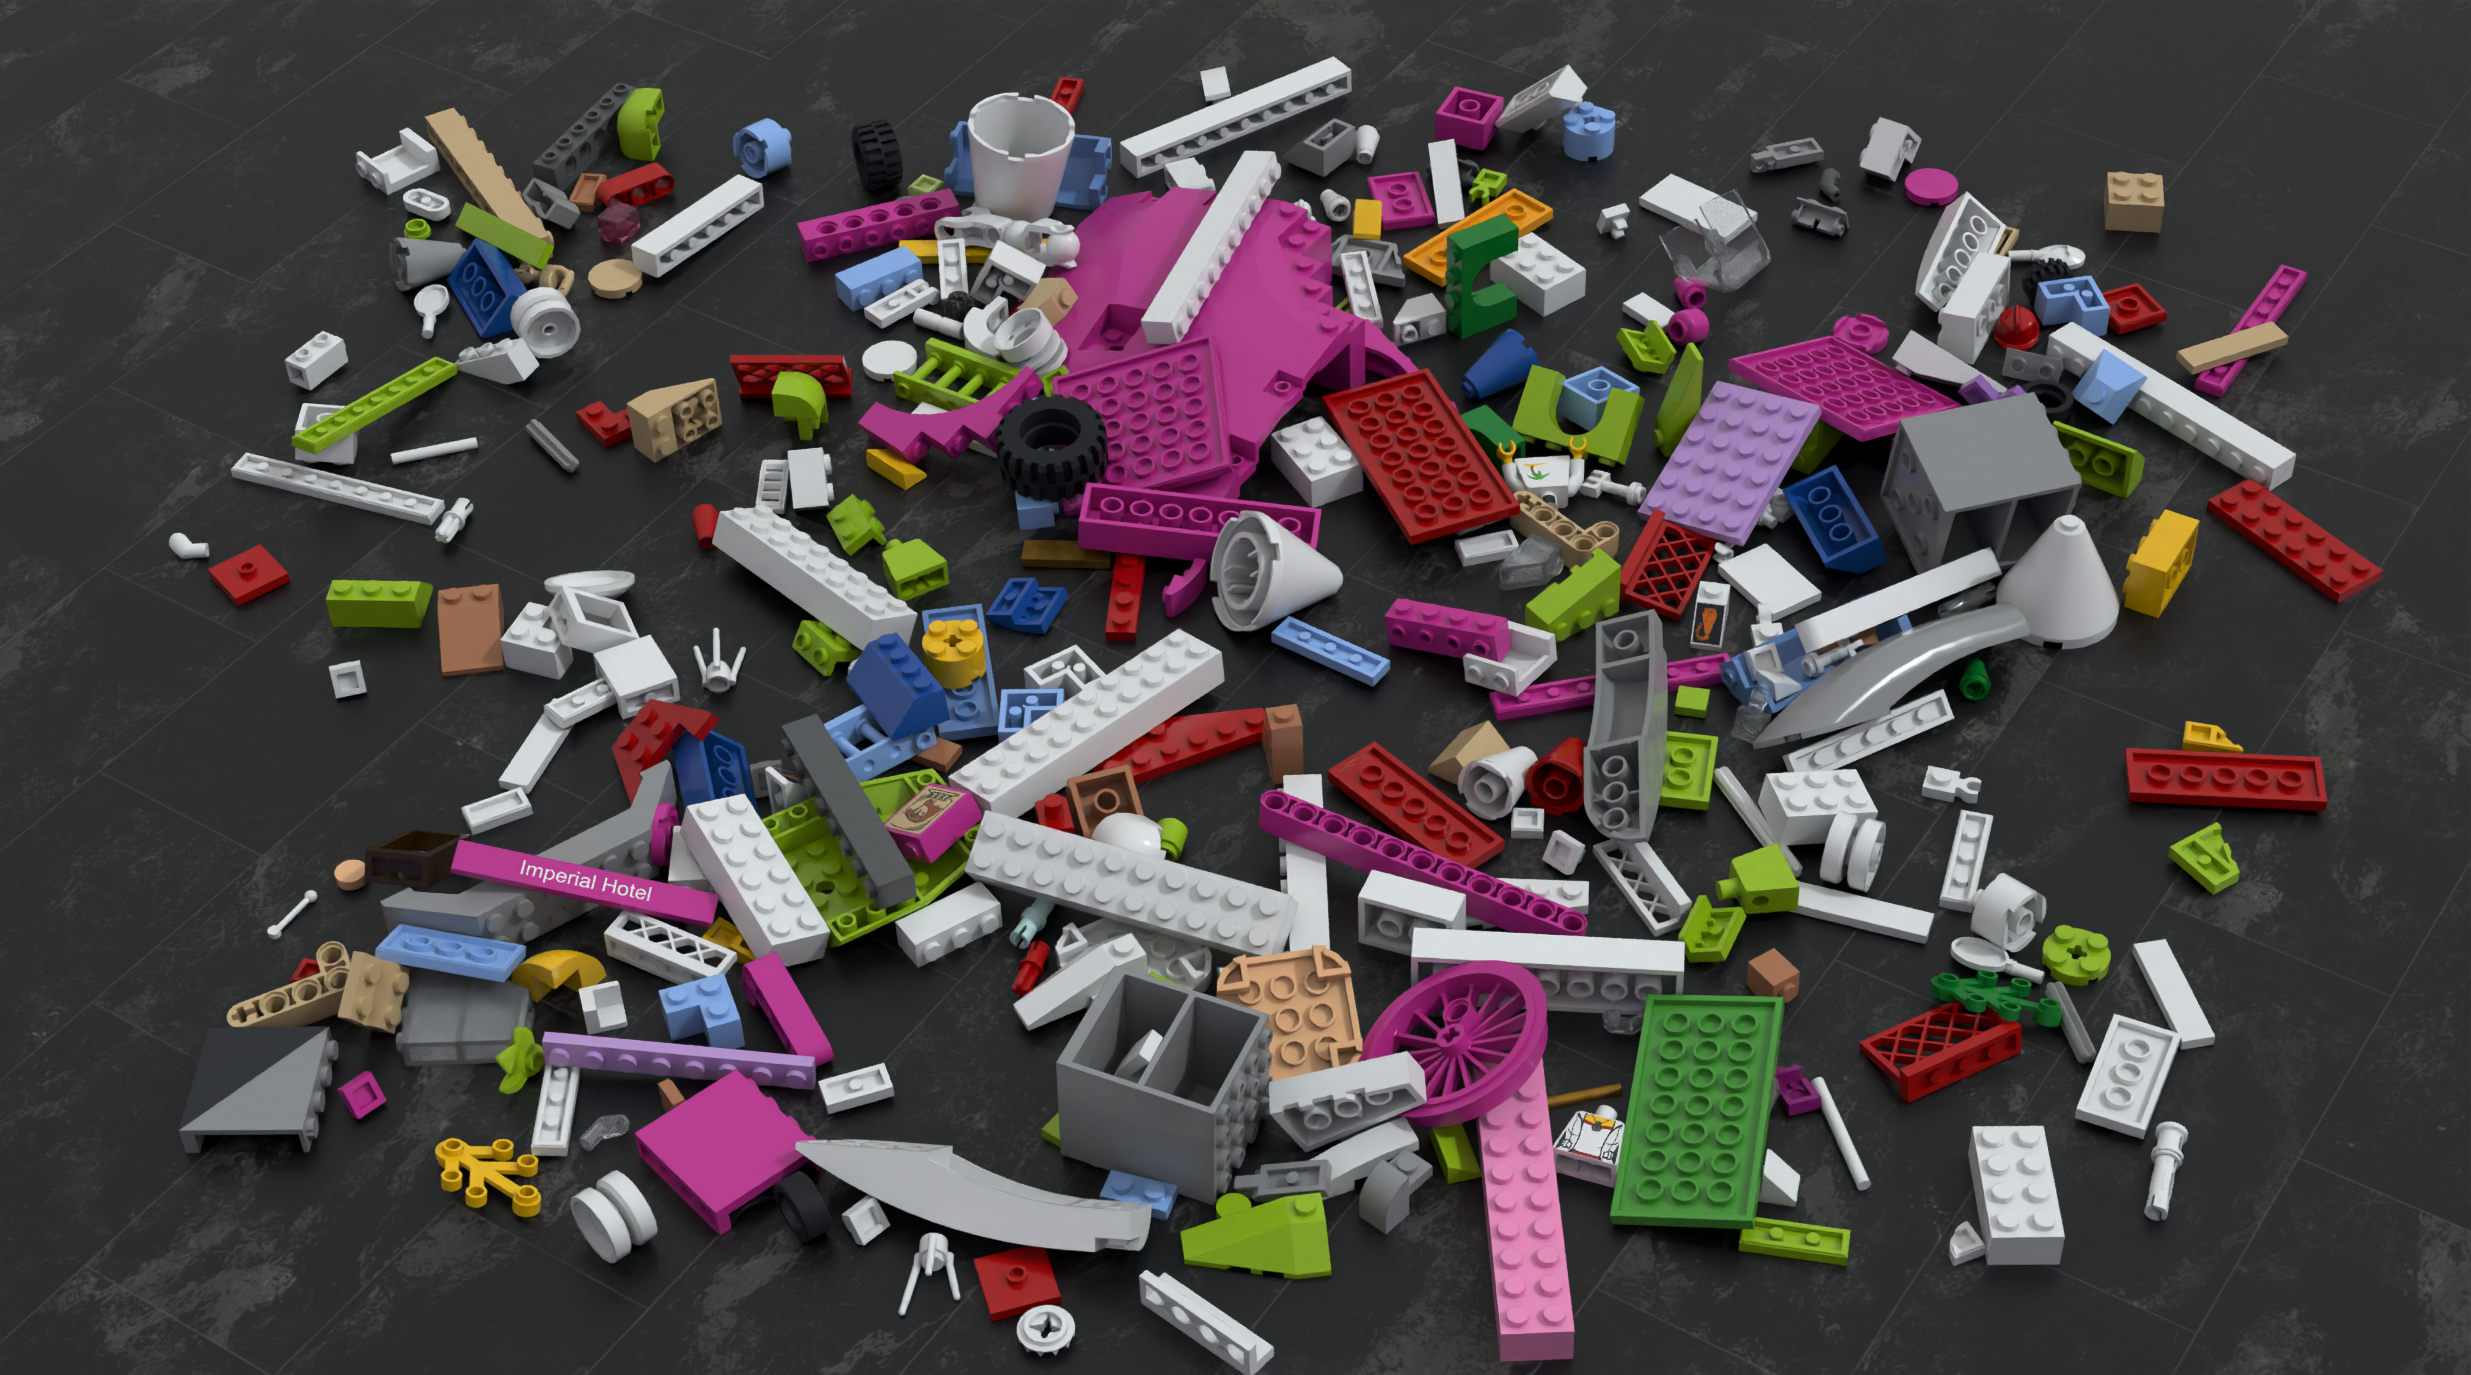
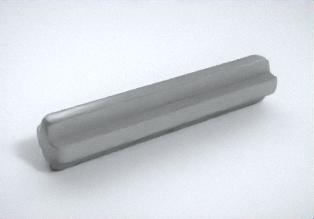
M536 419L530 420V423L525 427L526 431L568 472H574L575 468L579 466V461Z
M2060 981L2048 983L2045 994L2047 998L2054 999L2060 1003V1008L2062 1009L2060 1025L2078 1062L2081 1064L2094 1062L2097 1052L2064 984Z

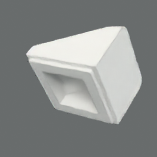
M1763 670L1756 671L1757 684L1765 683L1772 699L1775 701H1779L1802 689L1800 684L1783 673Z

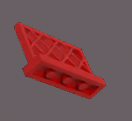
M730 355V364L739 383L740 398H772L771 394L780 371H798L814 377L821 384L826 398H852L853 370L847 367L843 355Z
M1654 509L1621 570L1619 606L1626 600L1649 610L1655 609L1656 613L1679 621L1715 552V544L1718 541L1664 521L1665 512ZM1664 533L1674 535L1679 540L1668 542ZM1699 545L1708 550L1696 553L1692 546ZM1684 548L1688 555L1677 557L1674 549ZM1665 551L1669 558L1658 560L1655 553ZM1693 562L1697 569L1686 571L1682 564ZM1675 566L1678 573L1668 575L1664 568ZM1656 569L1659 577L1648 578L1645 571ZM1683 580L1687 585V588L1676 589L1673 582ZM1665 584L1669 591L1658 593L1654 586ZM1646 588L1650 595L1643 596L1635 593L1634 590ZM1674 599L1678 608L1675 609L1665 605L1663 601Z
M1957 1000L1860 1041L1859 1047L1862 1053L1900 1086V1096L1907 1103H1910L2021 1053V1025L2016 1021L2005 1022L1987 1005L1985 1011L1977 1013V1015L1958 1013L1965 1009V1005ZM1936 1021L1950 1022L1949 1027L1930 1025ZM1955 1023L1974 1025L1973 1030L1954 1027ZM1979 1026L1993 1027L1986 1031H1979ZM1909 1033L1922 1035L1921 1040L1902 1038V1036ZM1927 1035L1946 1037L1945 1043L1926 1041ZM1952 1038L1965 1039L1957 1044L1951 1043ZM1888 1046L1893 1047V1051H1877L1875 1048ZM1899 1048L1918 1050L1917 1055L1901 1054L1898 1051ZM1923 1051L1937 1052L1930 1056H1922ZM1895 1063L1907 1064L1908 1066L1901 1068L1899 1071L1895 1067Z

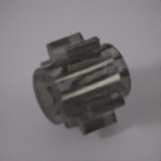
M963 291L950 293L948 300L942 301L944 317L964 323L968 312L975 307L974 297L968 298V294Z

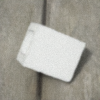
M618 981L579 989L588 1035L619 1029L628 1025Z

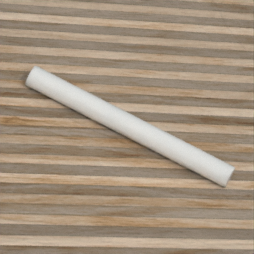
M1817 1077L1811 1081V1084L1821 1096L1823 1113L1857 1188L1865 1190L1870 1187L1871 1182L1824 1079Z

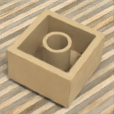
M2108 172L2104 192L2105 230L2160 233L2165 207L2162 175Z

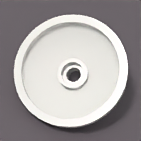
M613 570L575 572L551 577L544 581L545 590L553 596L556 595L561 585L614 600L633 586L635 575L630 572Z

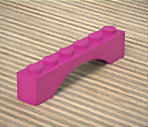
M1369 319L1365 320V369L1382 374L1387 378L1419 370L1411 362L1410 358L1405 356L1395 343L1391 342L1382 333L1380 328L1376 327ZM1450 401L1457 410L1455 403L1453 401Z

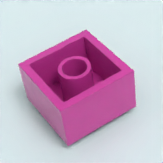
M1455 86L1435 113V139L1440 141L1454 139L1457 145L1484 151L1500 129L1494 123L1503 112L1504 97Z

